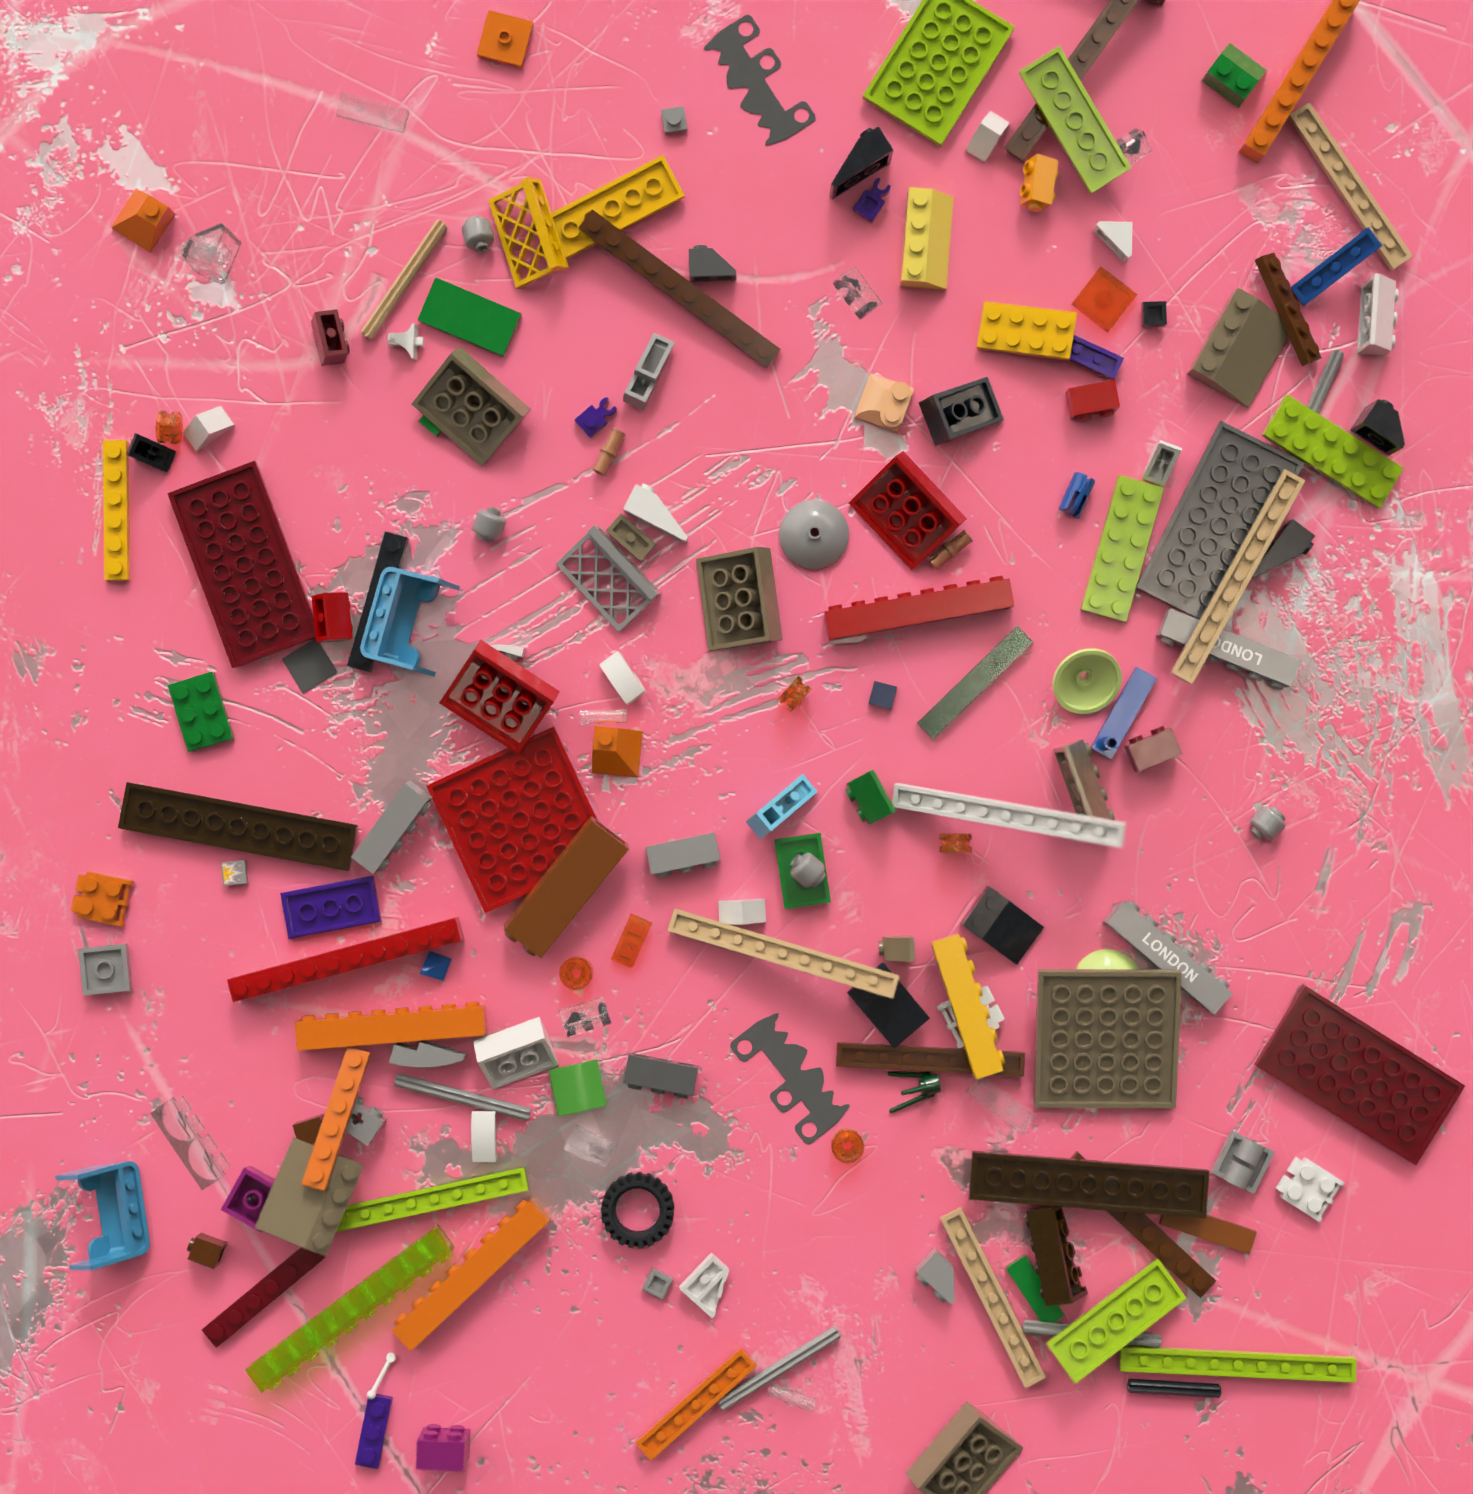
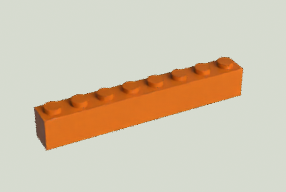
M1331 0L1238 151L1239 153L1257 164L1265 156L1360 0Z
M479 1001L466 1002L465 1007H456V1003L442 1004L440 1009H433L432 1005L418 1006L416 1011H409V1007L395 1008V1012L386 1013V1009L371 1010L372 1014L362 1015V1011L348 1012V1016L339 1017V1013L325 1014V1018L316 1019L315 1015L301 1016V1020L295 1022L297 1051L483 1036L488 1033L486 1005H479Z
M533 1197L528 1201L525 1199L520 1201L514 1207L516 1212L511 1217L508 1215L503 1217L497 1223L499 1228L494 1233L491 1231L487 1232L480 1239L482 1244L476 1250L473 1247L470 1248L463 1255L465 1260L459 1266L456 1263L453 1264L445 1272L447 1277L442 1282L439 1279L436 1280L428 1288L430 1293L425 1298L419 1296L411 1304L413 1309L408 1314L402 1312L393 1321L396 1325L392 1332L410 1352L550 1221L551 1216Z

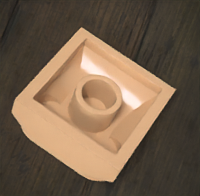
M870 374L854 418L898 434L914 388L909 387L903 382H895Z

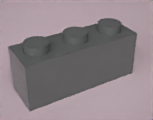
M630 1052L623 1083L628 1084V1088L641 1090L642 1087L651 1088L653 1093L665 1094V1091L674 1092L675 1097L687 1099L688 1095L693 1096L699 1065Z

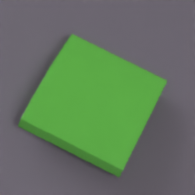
M597 1059L548 1070L557 1116L578 1113L607 1105Z

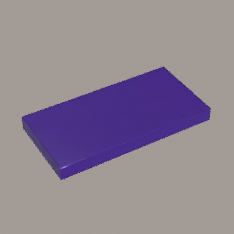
M374 875L280 893L288 939L382 922Z

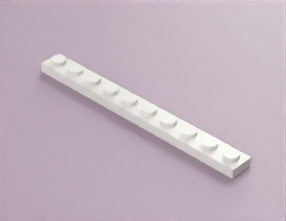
M902 783L894 784L892 804L895 808L1119 848L1124 846L1127 824L1125 822Z

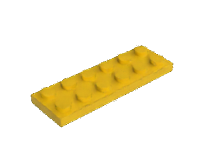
M664 155L552 212L566 260L597 244L578 229L592 209L623 231L685 198Z

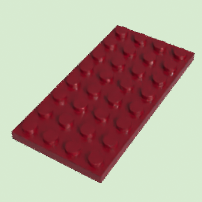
M256 461L167 493L232 668L240 667L316 638L313 611Z
M1305 985L1301 987L1254 1063L1260 1069L1414 1165H1417L1465 1088V1085Z

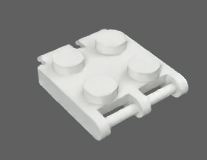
M988 985L981 988L983 996H980L982 1006H987L990 1018L987 1019L989 1028L993 1027L996 1030L1000 1027L998 1023L1005 1018L997 1004L989 1007L988 1004L995 1001ZM947 1000L936 1007L938 1011L941 1010L948 1023L946 1027L948 1030L951 1029L957 1041V1048H961L964 1045L955 1029L957 1024L950 1002ZM946 1007H947V1009H948L949 1013L951 1014V1016H952V1018H953L954 1021H951V1019H950V1017H949V1015H948V1013H947V1011H946V1009H945Z
M1295 1157L1287 1169L1288 1172L1293 1174L1292 1177L1289 1178L1283 1175L1276 1189L1282 1192L1280 1194L1282 1199L1318 1222H1321L1323 1219L1321 1216L1328 1205H1332L1334 1202L1332 1200L1340 1186H1344L1345 1182L1306 1157L1303 1160Z

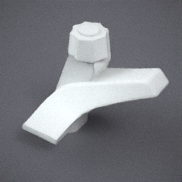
M412 323L410 329L406 332L388 334L387 341L389 346H403L409 352L410 357L413 360H417L418 347H424V337H418V325Z

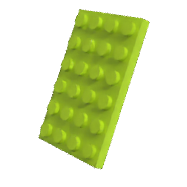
M922 0L862 95V99L941 147L1013 33L1015 26L973 0Z

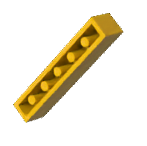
M956 933L930 942L975 1079H979L1003 1071L1002 1064H1005L1002 1051H997L994 1043L998 1041L996 1032L993 1027L989 1028L987 1022L990 1014L987 1006H982L980 996H983L979 982H974L972 976L976 971L972 960H967L965 951H968V946L965 938H960L959 934Z

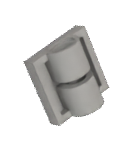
M1230 1130L1210 1172L1243 1190L1255 1194L1275 1152Z

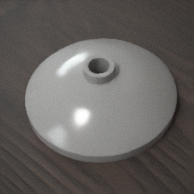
M806 500L796 504L786 513L780 525L779 540L783 552L790 561L805 569L818 570L831 566L840 559L848 545L849 529L845 517L834 505L822 500ZM812 529H817L819 531V535L813 537L810 534V531Z

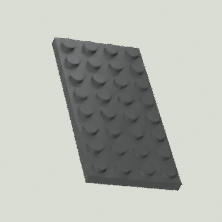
M1220 421L1137 583L1136 589L1200 620L1280 474L1286 469L1298 476L1304 462Z

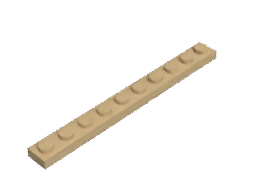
M1286 469L1282 471L1170 674L1189 685L1193 684L1306 480Z
M675 908L667 930L678 935L891 999L894 998L900 978L899 975Z

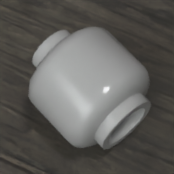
M475 215L469 217L461 228L465 245L470 250L479 253L485 252L495 240L490 221L482 216Z
M488 506V509H480L472 527L478 539L493 543V540L501 538L506 524V519L501 515V510Z
M1264 806L1250 819V824L1253 827L1250 831L1258 840L1264 838L1265 840L1272 841L1285 828L1284 820L1286 818L1274 806L1271 808Z
M805 853L802 856L798 854L790 863L792 866L790 871L791 877L805 888L816 887L826 875L824 864L811 853Z

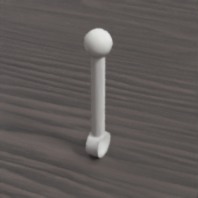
M394 1353L387 1354V1361L373 1388L367 1392L368 1399L372 1400L376 1397L375 1392L387 1369L396 1360Z

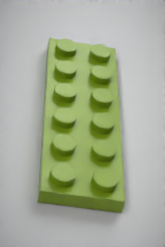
M1060 45L1018 72L1090 194L1132 168Z
M1288 394L1283 397L1261 435L1377 509L1381 508L1404 469Z
M1118 475L1080 610L1124 623L1127 621L1164 487Z
M1155 1259L1045 1344L1071 1381L1076 1384L1186 1299V1296L1160 1260Z

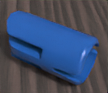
M1075 472L1058 510L1065 511L1066 514L1079 519L1093 489L1095 480L1092 477L1087 479L1088 476L1086 474Z

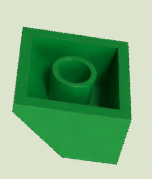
M1229 43L1207 71L1202 82L1239 108L1267 70L1233 44Z
M873 769L846 783L848 788L845 791L851 802L854 800L857 802L859 809L856 811L862 822L867 821L868 824H872L896 811Z

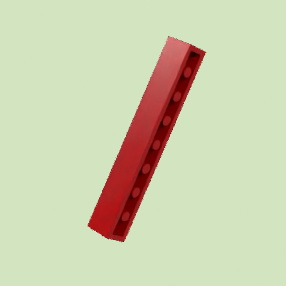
M1003 575L989 578L990 582L980 583V580L966 582L967 586L964 587L950 584L943 586L944 590L934 592V588L920 590L921 594L911 596V592L897 594L898 598L888 600V596L874 598V603L865 604V600L852 602V607L842 608V604L829 606V611L824 612L828 640L1013 608L1015 605L1010 578L1003 579Z

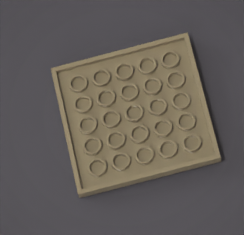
M1038 969L1034 1107L1176 1108L1181 970Z

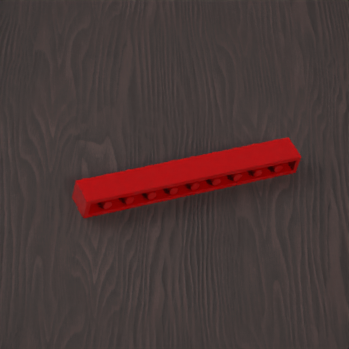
M455 917L227 979L232 1002L459 942L465 938L460 919Z

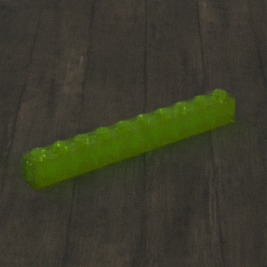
M437 1224L249 1364L245 1369L246 1373L261 1393L266 1389L272 1391L282 1383L280 1379L286 1374L291 1377L301 1369L299 1366L305 1360L310 1363L319 1356L320 1353L318 1351L326 1346L328 1349L339 1340L337 1336L341 1333L349 1334L358 1326L356 1322L362 1318L366 1321L377 1312L375 1308L380 1304L386 1306L396 1298L394 1296L396 1292L408 1290L415 1284L413 1280L419 1275L422 1278L427 1276L434 1270L432 1266L439 1261L442 1264L452 1256L451 1252L455 1247L440 1225Z

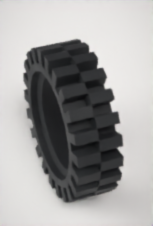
M630 1172L626 1176H620L615 1182H612L602 1201L601 1219L605 1225L606 1232L611 1234L610 1237L613 1240H618V1244L622 1246L624 1244L629 1245L628 1248L638 1246V1249L646 1245L649 1247L654 1245V1242H659L668 1233L674 1217L673 1196L669 1192L668 1186L663 1184L661 1179L653 1177L650 1173L642 1174V1172L632 1174ZM632 1189H643L652 1193L657 1199L660 1208V1214L655 1224L643 1231H633L624 1227L616 1214V1204L622 1194Z

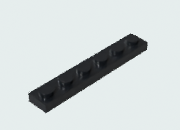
M386 531L384 533L347 664L349 667L367 672L372 671L375 660L362 655L360 650L361 641L380 575L387 567L401 568L409 540L408 537Z

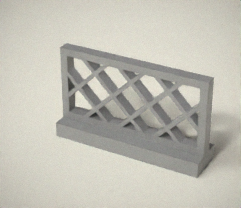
M593 525L587 531L588 533L556 565L615 629L620 632L644 608L655 600L661 592L598 525ZM589 539L595 545V555H583V544ZM579 549V555H573ZM599 550L603 553L604 556H599ZM570 557L579 558L578 571H569L564 563ZM583 558H595V572H582ZM599 558H607L611 562V572H598ZM582 574L595 575L594 588H585L582 585ZM598 575H611V589H598ZM615 575H621L627 579V590L614 589ZM631 585H632L636 590H630ZM598 591L610 592V605H601L598 602ZM614 592H627L626 606H614ZM630 592L640 593L645 601L640 606H630ZM605 608H610V614ZM614 608L626 609V619L621 624L614 619ZM630 609H636L632 614H630Z

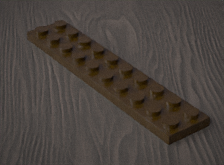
M126 782L118 828L350 871L351 856L354 851L358 825Z
M972 1151L968 1198L970 1200L1206 1218L1210 1171L1199 1168Z

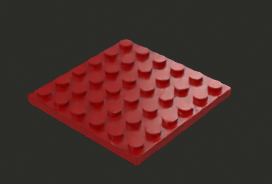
M554 726L530 737L519 754L506 748L426 785L485 913L528 894L587 820L592 816L598 821Z

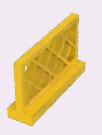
M532 177L521 180V184L488 200L516 288L526 286L553 272L569 268L541 179ZM524 190L526 196L523 205L515 202L518 193ZM502 200L509 202L505 214L500 213L497 205ZM514 205L521 208L517 221L510 218ZM526 212L532 214L533 221L530 227L522 224ZM508 221L516 224L512 236L507 235L505 230ZM521 227L528 230L524 243L517 240ZM533 234L539 236L540 243L537 249L529 246ZM515 243L523 246L519 258L514 257L512 252ZM528 249L536 253L531 265L524 262ZM541 256L546 258L548 268L542 271L536 268ZM522 265L530 268L527 277L521 280L519 274Z

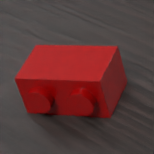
M1115 379L1068 388L1065 392L1070 419H1077L1078 422L1090 420L1092 415L1100 414L1101 417L1112 416L1115 414L1114 411L1120 408Z
M348 592L321 593L311 596L316 642H341L353 639V626L350 615L351 604Z

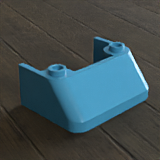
M385 568L378 581L361 641L360 650L362 655L369 659L435 677L436 672L418 667L420 660L419 651L415 647L409 646L408 643L420 601H433L439 593L440 586L458 591L460 586L436 577L403 569Z
M123 1161L91 1166L55 1176L56 1180H77L79 1187L84 1191L96 1190L102 1236L94 1238L89 1243V1259L69 1265V1270L92 1271L143 1255L148 1251L150 1238L140 1172L136 1163Z

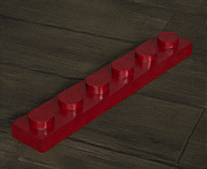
M300 1247L202 1329V1332L217 1348L325 1259L327 1255L325 1256Z

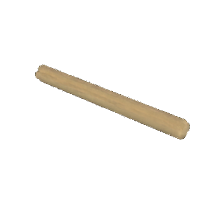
M441 220L435 221L362 328L361 333L363 336L370 340L373 339L446 232L448 227Z

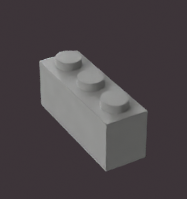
M715 832L646 846L651 875L657 874V878L671 875L670 871L679 869L680 873L693 871V866L702 864L703 868L717 866L716 861L721 860Z

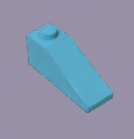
M802 774L751 816L746 823L761 840L818 791Z

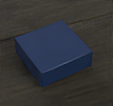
M874 681L868 704L891 710L897 687Z

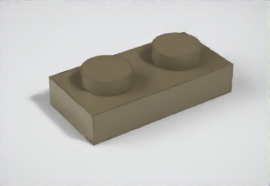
M620 514L606 530L610 536L640 562L656 546V543L623 514Z

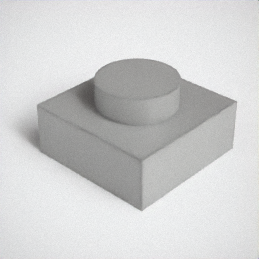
M684 106L661 109L665 135L688 131Z

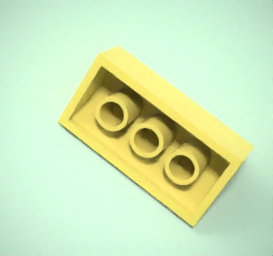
M909 187L906 201L900 287L947 289L954 197L934 189Z

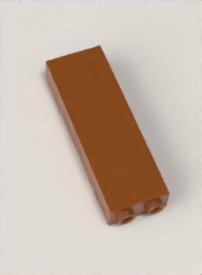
M591 816L505 922L504 931L506 932V937L515 943L518 941L523 944L524 950L530 955H537L542 958L628 852V843Z

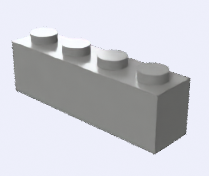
M411 780L406 782L351 858L372 874L379 870L383 872L391 862L388 859L393 852L397 853L403 846L404 841L402 839L406 833L410 835L417 827L418 823L415 822L420 815L424 816L432 805L429 802L433 797Z

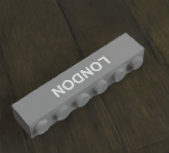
M1172 608L1167 609L1156 636L1160 637V642L1166 645L1174 646V644H1177L1184 649L1199 619ZM1224 629L1206 661L1215 664L1218 661L1227 664L1226 668L1234 672L1245 671L1251 679L1261 681V679L1270 682L1269 685L1280 690H1283V687L1288 688L1292 686L1301 664L1299 659Z
M1120 900L1103 922L1158 969L1181 970V989L1209 1013L1215 1015L1233 994L1228 990L1230 985L1221 977L1214 978L1210 974L1212 970L1202 961L1199 964L1192 959L1194 954L1183 946L1180 949L1174 943L1176 939L1167 931H1164V933L1156 928L1158 923L1147 915L1144 918L1138 913L1140 908L1130 900L1128 902Z

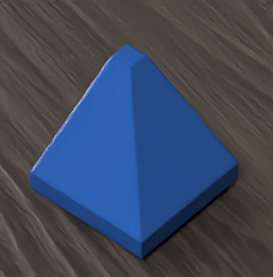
M429 951L420 974L444 981L452 959Z

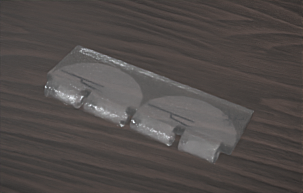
M182 1096L177 1100L172 1097L150 1112V1114L200 1189L204 1190L226 1175L223 1170L228 1168L230 1164L222 1152L215 1157L213 1156L212 1152L217 1150L218 1146L209 1133L202 1137L199 1135L206 1128L197 1115L193 1114L189 1118L186 1116V1113L191 1111L192 1108L185 1097Z

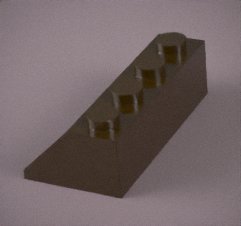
M1041 1206L1026 1211V1225L1031 1233L1030 1245L1036 1257L1035 1270L1040 1277V1295L1045 1302V1306L1070 1304L1087 1295L1086 1286H1081L1079 1277H1082L1080 1266L1076 1267L1073 1259L1076 1253L1074 1246L1071 1242L1067 1241L1069 1229L1062 1207Z

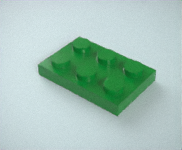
M214 671L168 685L188 752L234 739Z
M821 833L774 839L784 909L830 903L831 899ZM805 853H811L824 864L826 875L819 885L805 888L791 877L790 871L792 866L790 863L796 855L800 854L802 856Z

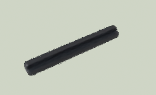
M1128 1379L1127 1382L1129 1393L1209 1398L1221 1397V1386L1214 1383Z

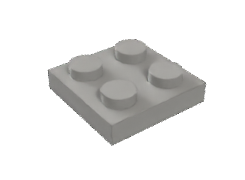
M128 943L78 949L83 996L132 990Z

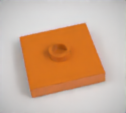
M488 10L477 50V57L522 68L534 26L533 21Z

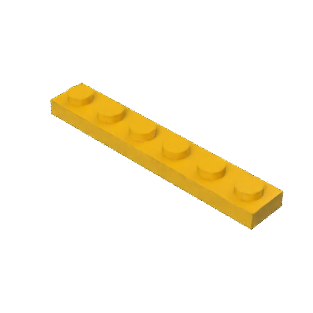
M103 440L104 580L106 581L130 580L129 456L126 455L129 441Z

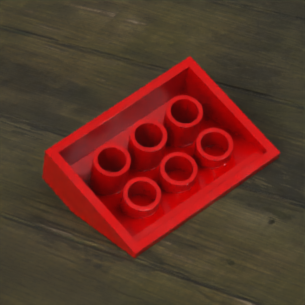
M904 451L896 455L849 502L852 508L911 570H914L967 520L960 510Z
M480 640L439 703L519 754L555 702L560 691L483 640Z

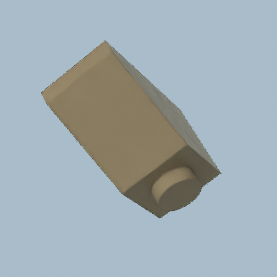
M911 935L882 936V941H878L879 956L883 955L884 961L915 962L914 937Z

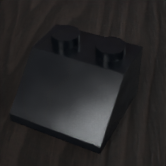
M1377 399L1366 406L1350 429V431L1388 456L1403 449L1405 446L1399 412L1393 409L1392 403L1384 399Z

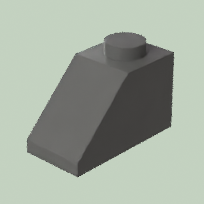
M695 245L693 249H689L690 282L736 281V270L713 248H707L706 245Z

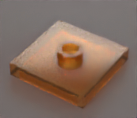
M1100 266L1071 305L1106 332H1109L1138 294Z

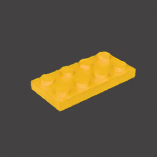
M984 301L977 349L1070 361L1077 312Z

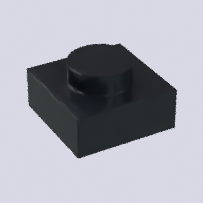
M1166 301L1142 302V327H1161L1167 325Z

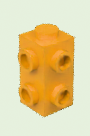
M1036 154L1025 162L1023 167L1024 181L1020 188L1021 206L1028 207V210L1032 212H1041L1052 205L1055 199L1054 185L1058 177V160Z

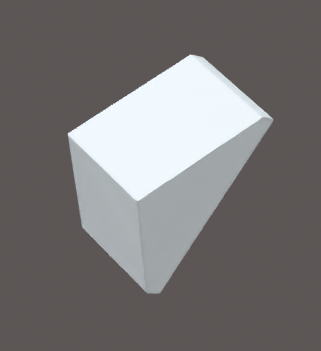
M989 111L978 126L965 151L985 163L1010 123Z
M1099 221L1092 231L1124 264L1129 260L1132 255L1133 222Z
M218 406L197 414L183 431V434L195 451L198 452L235 425L222 406Z
M1159 440L1152 448L1142 479L1164 487L1182 448Z
M765 899L718 901L719 922L729 925L766 922Z

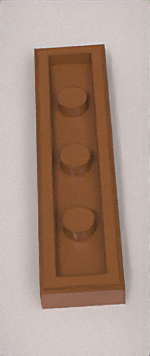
M1206 1214V1218L1161 1215L1159 1221L1160 1225L1248 1254L1251 1252L1257 1234L1256 1230Z

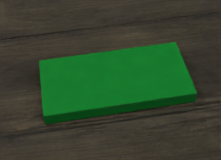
M435 277L417 320L504 357L522 314Z

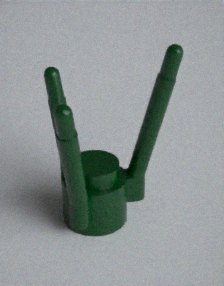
M930 1071L922 1073L888 1072V1076L922 1078V1080H919V1087L901 1091L902 1096L921 1092L922 1095L889 1109L890 1113H894L926 1098L935 1097L934 1094L941 1093L938 1075H930Z

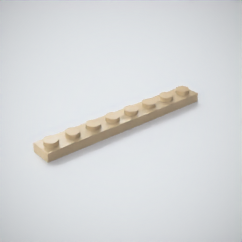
M1308 102L1290 114L1288 117L1289 121L1361 228L1365 230L1367 227H1370L1383 244L1377 251L1390 271L1412 258V254L1312 105Z
M961 1206L941 1216L940 1219L1024 1387L1027 1388L1045 1379L1046 1376Z

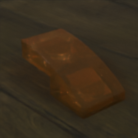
M631 913L611 960L632 969L652 922Z

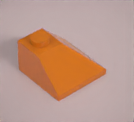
M135 188L110 228L151 253L176 214L167 205Z
M595 726L592 749V773L638 778L643 731Z

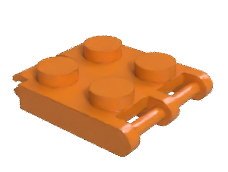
M88 871L86 875L78 874L75 891L82 892V896L74 895L71 912L78 913L77 918L124 927L126 906H129L130 901H127L130 886H133L134 881ZM126 884L125 891H124V896H123V900H122V899H121V895H122L123 885ZM119 905H121L119 920H116Z

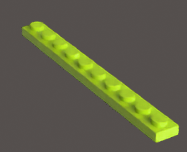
M526 1168L512 1169L347 1205L336 1232L529 1191Z
M1124 1346L1119 1350V1370L1124 1372L1356 1383L1357 1359L1354 1356L1154 1348L1144 1346Z

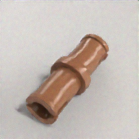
M612 428L605 445L600 448L601 453L592 469L594 472L606 476L613 459L618 456L617 450L626 435L624 432Z
M963 530L950 542L946 541L943 543V547L927 558V560L935 570H938L949 559L957 557V553L969 543H972L973 540Z

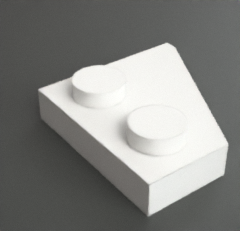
M711 1252L683 1281L679 1288L713 1318L716 1314V1306L719 1298H721L729 1268Z

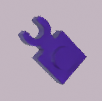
M880 178L874 181L873 191L870 192L865 189L853 207L854 212L871 223L885 204L881 197L888 195L891 185L888 184L886 189L880 190L878 188Z
M608 397L600 401L597 409L590 405L574 419L589 438L593 437L608 424L604 419L605 416H612L617 411L615 406L611 410L604 408L605 404L609 401Z

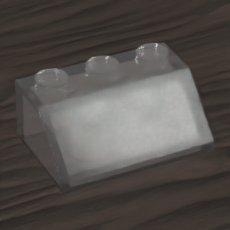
M220 223L191 235L188 242L185 241L182 245L181 258L198 275L224 285L242 242L225 224Z

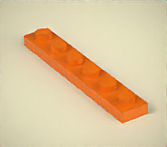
M347 1047L302 1185L326 1192L371 1057L370 1052Z
M740 1347L641 1435L635 1444L652 1461L755 1369L757 1364Z

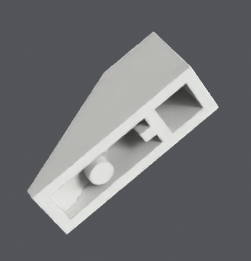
M644 483L642 486L636 484L623 508L624 512L686 544L688 541L687 535L657 494L654 493L655 489Z

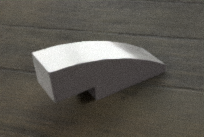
M653 333L624 392L623 402L644 411L675 342Z
M425 1040L419 1042L418 1048L397 1042L393 1046L389 1063L417 1068L438 1067L463 1061L467 1053Z

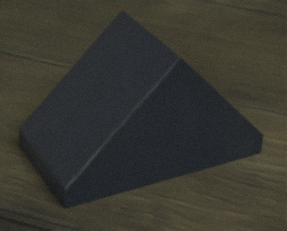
M135 433L126 455L168 473L176 451Z

